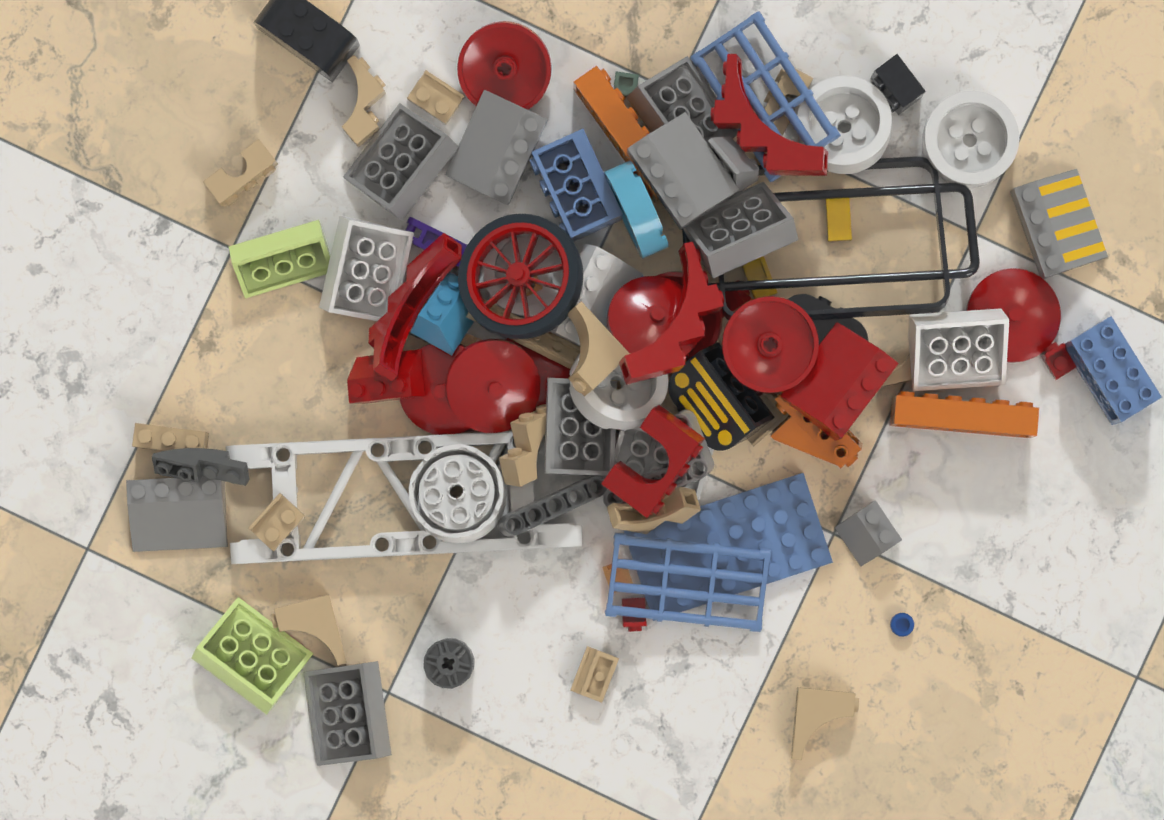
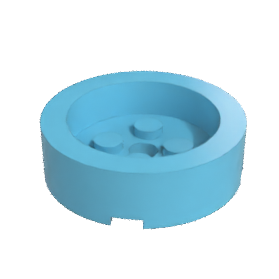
M629 160L605 171L604 174L623 214L622 221L640 257L644 259L668 248L669 244L666 236H661L663 234V227L641 177L636 173L634 174L636 168L632 161Z

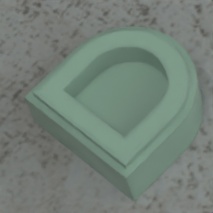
M616 71L614 89L618 88L623 96L627 97L637 87L639 75Z

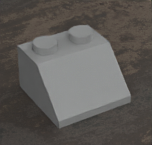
M731 136L714 137L708 140V145L739 188V191L735 194L758 181V164L754 159L747 157L740 145Z
M877 501L871 502L834 527L860 566H863L902 541V538Z

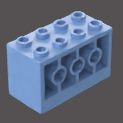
M584 129L532 151V159H530L532 170L535 176L540 174L542 180L539 182L545 197L550 196L552 200L549 202L550 209L555 218H560L562 223L559 224V227L569 235L573 242L622 220L623 214ZM559 164H568L567 170L558 169ZM569 185H577V191H568ZM581 205L588 207L587 212L584 214L578 212Z
M1112 316L1102 320L1065 343V349L1075 363L1076 369L1111 425L1125 421L1162 398Z

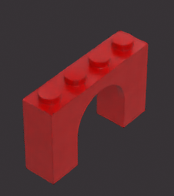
M661 405L652 408L639 428L661 443L667 451L669 466L665 476L660 479H647L622 461H619L612 467L601 483L646 518L653 513L657 515L665 505L662 502L666 495L670 496L678 486L675 481L679 476L683 477L691 467L688 464L691 458H697L704 448L701 444L705 438Z

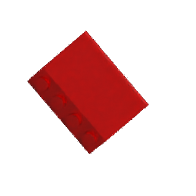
M836 322L819 344L817 359L811 372L799 384L783 391L779 397L833 440L837 441L843 438L899 363L879 347Z

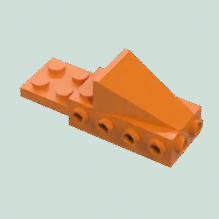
M783 391L776 395L775 400L777 404L775 406L782 414L786 415L788 413L789 416L772 431L771 437L773 440L837 465L840 469L844 465L847 467L851 466L858 459L857 453L862 450V443L850 430L846 432L842 439L835 441L779 397Z

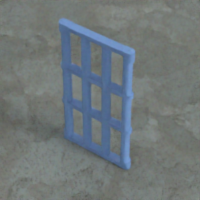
M760 11L754 13L748 19L690 57L695 67L700 69L717 96L716 99L724 100L721 95L722 86L703 57L715 50L724 63V61H727V54L729 53L723 44L735 37L756 69L754 73L746 78L742 75L747 98L757 116L765 125L781 135L773 122L785 114L803 143L810 146L825 147L841 136L837 128L832 126L816 102L812 90L807 88L788 59L789 55L787 52L782 50L765 24V19ZM752 24H755L776 56L775 59L766 65L763 64L742 32ZM779 64L782 65L800 93V96L791 102L787 101L768 72ZM760 77L781 107L770 116L749 86V84ZM804 101L827 134V137L816 144L793 110V108ZM753 152L765 170L764 174L769 182H773L781 177V175H770L766 168H764V152Z
M615 533L613 536L614 549L605 616H629L657 619V622L667 620L704 624L705 627L714 625L761 632L771 549L760 548L755 550L719 546L718 543L709 545L672 541L671 538H667V540L626 536L624 533ZM619 544L665 549L664 563L618 559ZM671 550L712 554L711 568L669 564ZM718 555L763 560L762 574L716 569ZM617 568L660 572L662 573L661 587L615 582ZM668 573L709 578L708 592L667 588ZM715 578L761 583L759 597L715 593ZM614 591L660 596L658 610L612 605ZM665 597L707 601L705 615L664 611ZM712 602L758 606L756 620L711 616Z

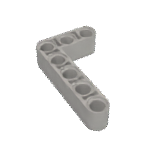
M682 410L674 415L678 419L679 417L686 419L687 425L704 437L698 420L691 410ZM705 439L701 444L704 447L697 458L692 457L688 464L691 467L684 475V478H678L675 481L678 485L676 488L700 480L714 469V461ZM697 462L703 463L705 466L704 472L697 468ZM668 466L641 476L647 479L663 478L668 470ZM609 489L603 495V502L606 507L612 503L627 504L621 498L620 502L616 501L613 498V492Z

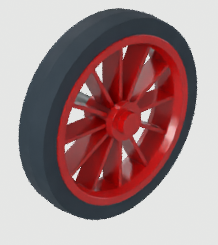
M532 214L507 215L484 226L468 243L459 265V291L468 312L486 330L510 339L535 338L559 326L568 317L569 311L576 306L583 285V265L573 240L557 224ZM530 234L532 236L521 263L517 235ZM509 237L512 238L515 263L513 264L496 246L499 242ZM538 237H542L552 243L529 264ZM493 247L509 265L507 270L483 263ZM557 250L562 264L534 270ZM481 266L506 274V277L479 283ZM563 270L561 286L533 278ZM507 283L486 303L484 302L480 289ZM535 283L558 290L556 297L549 306L533 289ZM512 289L503 316L493 313L490 308ZM526 289L531 290L545 306L543 311L531 317ZM520 290L525 318L509 319Z

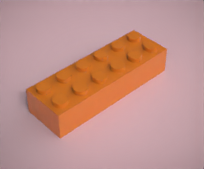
M595 66L573 82V90L620 156L627 162L631 160L627 154V148L650 132L645 126L640 127L637 120L639 117L632 107L627 108L625 106L623 94L618 88L613 89L610 85L611 78L605 69L600 70L598 66ZM634 164L636 168L634 174L636 173L641 177L650 198L656 203L659 201L658 197Z
M900 391L891 401L890 426L1020 438H1033L1037 436L1039 408L1033 407L1031 402H1019L1016 405H1009L1010 401L995 400L992 403H986L984 398H971L968 401H962L961 396H948L945 399H938V394L924 393L921 397H914V392Z

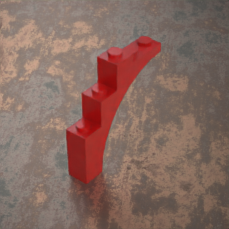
M727 54V61L723 63V74L726 75V80L721 88V95L724 100H715V106L711 108V121L719 129H741L737 132V144L740 145L744 152H767L763 156V166L770 175L827 176L828 151L824 147L804 145L788 140L765 125L756 115L747 98L742 79V60L737 54Z
M445 233L439 236L407 265L406 281L388 297L387 313L369 328L368 344L374 349L373 370L390 381L398 376L403 347L418 314L438 284L461 261L462 245Z
M693 241L684 243L678 250L682 265L683 287L680 304L673 321L656 341L639 351L625 355L619 361L626 385L680 371L686 362L685 352L682 348L680 349V346L699 342L705 336V325L699 317L718 313L724 307V296L722 291L718 290L717 284L707 285L708 276L706 271L702 270L700 264L701 255L698 248H695Z

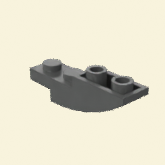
M183 448L157 452L152 455L154 472L162 476L199 483L202 477L244 486L250 480L247 462L230 459L229 451L207 448Z

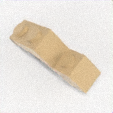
M353 55L347 62L357 79L358 97L352 115L342 128L359 148L379 131L377 125L379 122L378 118L372 111L367 113L366 110L386 94L383 89L386 85L378 75L373 77L368 70L371 67L362 57L358 60Z
M546 404L536 407V410L531 413L519 415V419L510 423L516 448L508 450L507 454L499 457L506 485L521 487L538 478L536 463L538 449L546 433Z
M678 487L670 496L666 495L662 502L665 505L657 515L653 513L648 518L629 504L612 503L607 507L613 528L648 534L664 521L682 524L701 511L694 489Z

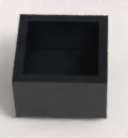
M898 54L878 67L870 78L872 80L871 83L886 97L891 112H896L898 115L920 100L926 92Z

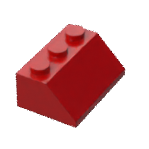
M421 349L402 351L398 376L392 381L384 376H380L373 370L374 355L356 357L347 379L349 404H367L425 397Z

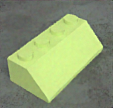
M319 220L229 246L231 262L245 298L326 275L330 261V252Z

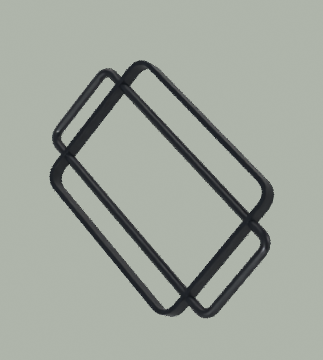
M917 156L881 158L865 170L922 167L931 174L933 184L773 193L780 202L934 193L942 270L724 282L723 274L718 276L719 282L708 283L707 285L717 284L718 290L722 291L724 307L721 310L725 318L729 320L734 312L727 307L725 292L943 279L944 297L935 303L805 310L812 320L939 312L946 306L949 300V279L971 277L979 269L980 258L971 190L963 184L939 183L938 171L927 158ZM758 165V176L765 175V170L763 169V167L761 165ZM959 192L963 195L970 254V266L968 268L948 270L940 193ZM682 229L683 244L690 242L684 229Z

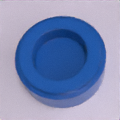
M898 613L892 617L890 628L895 635L904 637L913 631L914 620L906 613Z

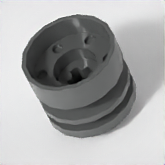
M445 638L435 642L428 648L424 656L423 668L427 678L434 685L453 689L461 686L471 677L475 658L472 650L465 642L456 638ZM445 657L449 660L454 659L455 663L452 664V670L448 667H443Z

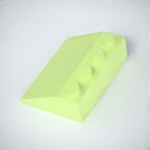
M238 597L196 647L192 659L267 715L312 657L313 653L286 632H279L278 628H273L270 620Z

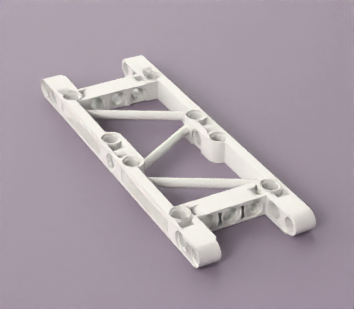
M512 431L226 446L230 459L247 462L248 469L272 468L273 500L281 493L296 507L298 493L296 485L297 455L352 452L303 549H301V538L297 526L275 551H272L260 539H248L230 543L231 564L583 546L582 525H570L569 523L538 525L528 530L531 534V540L528 544H521L518 541V535H515L512 538L480 539L467 543H450L435 537L436 545L433 549H427L424 546L423 541L425 537L431 534L423 528L414 515L409 501V494L388 462L423 460L428 454H421L419 445L427 441L432 445L430 452L440 447L454 444L468 446L494 445L488 457L496 463L505 444H508V450L514 448ZM545 435L540 443L538 454H545ZM376 444H382L385 449L380 457H375L372 454V448ZM284 448L288 449L290 452L289 459L281 462L278 459L279 451ZM366 451L369 459L377 462L420 531L378 533L372 537L370 545L314 548L362 453ZM534 480L521 487L510 485L511 512L535 501ZM531 509L528 517L532 522L535 520V512ZM511 519L513 531L515 529V522ZM380 538H385L389 542V547L386 551L381 552L377 549L376 543ZM286 543H291L294 546V552L291 556H285L282 552V547Z

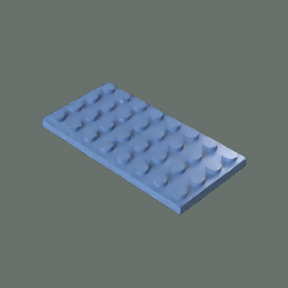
M804 473L700 506L701 511L682 524L664 521L648 534L624 531L626 536L662 540L671 538L672 541L709 545L718 543L719 546L755 550L760 548L771 549L766 584L833 563ZM629 546L633 560L664 563L665 549ZM671 550L669 564L711 568L712 554ZM718 555L716 569L762 574L763 560ZM636 570L641 585L661 587L662 573ZM668 573L667 588L708 592L709 578ZM715 578L714 592L735 595L760 587L761 583ZM645 595L649 609L658 610L660 596ZM665 597L664 611L683 612L705 605L707 601Z

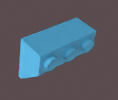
M449 272L444 277L419 313L411 330V333L451 356L475 322L467 318L468 310L460 295L457 275Z

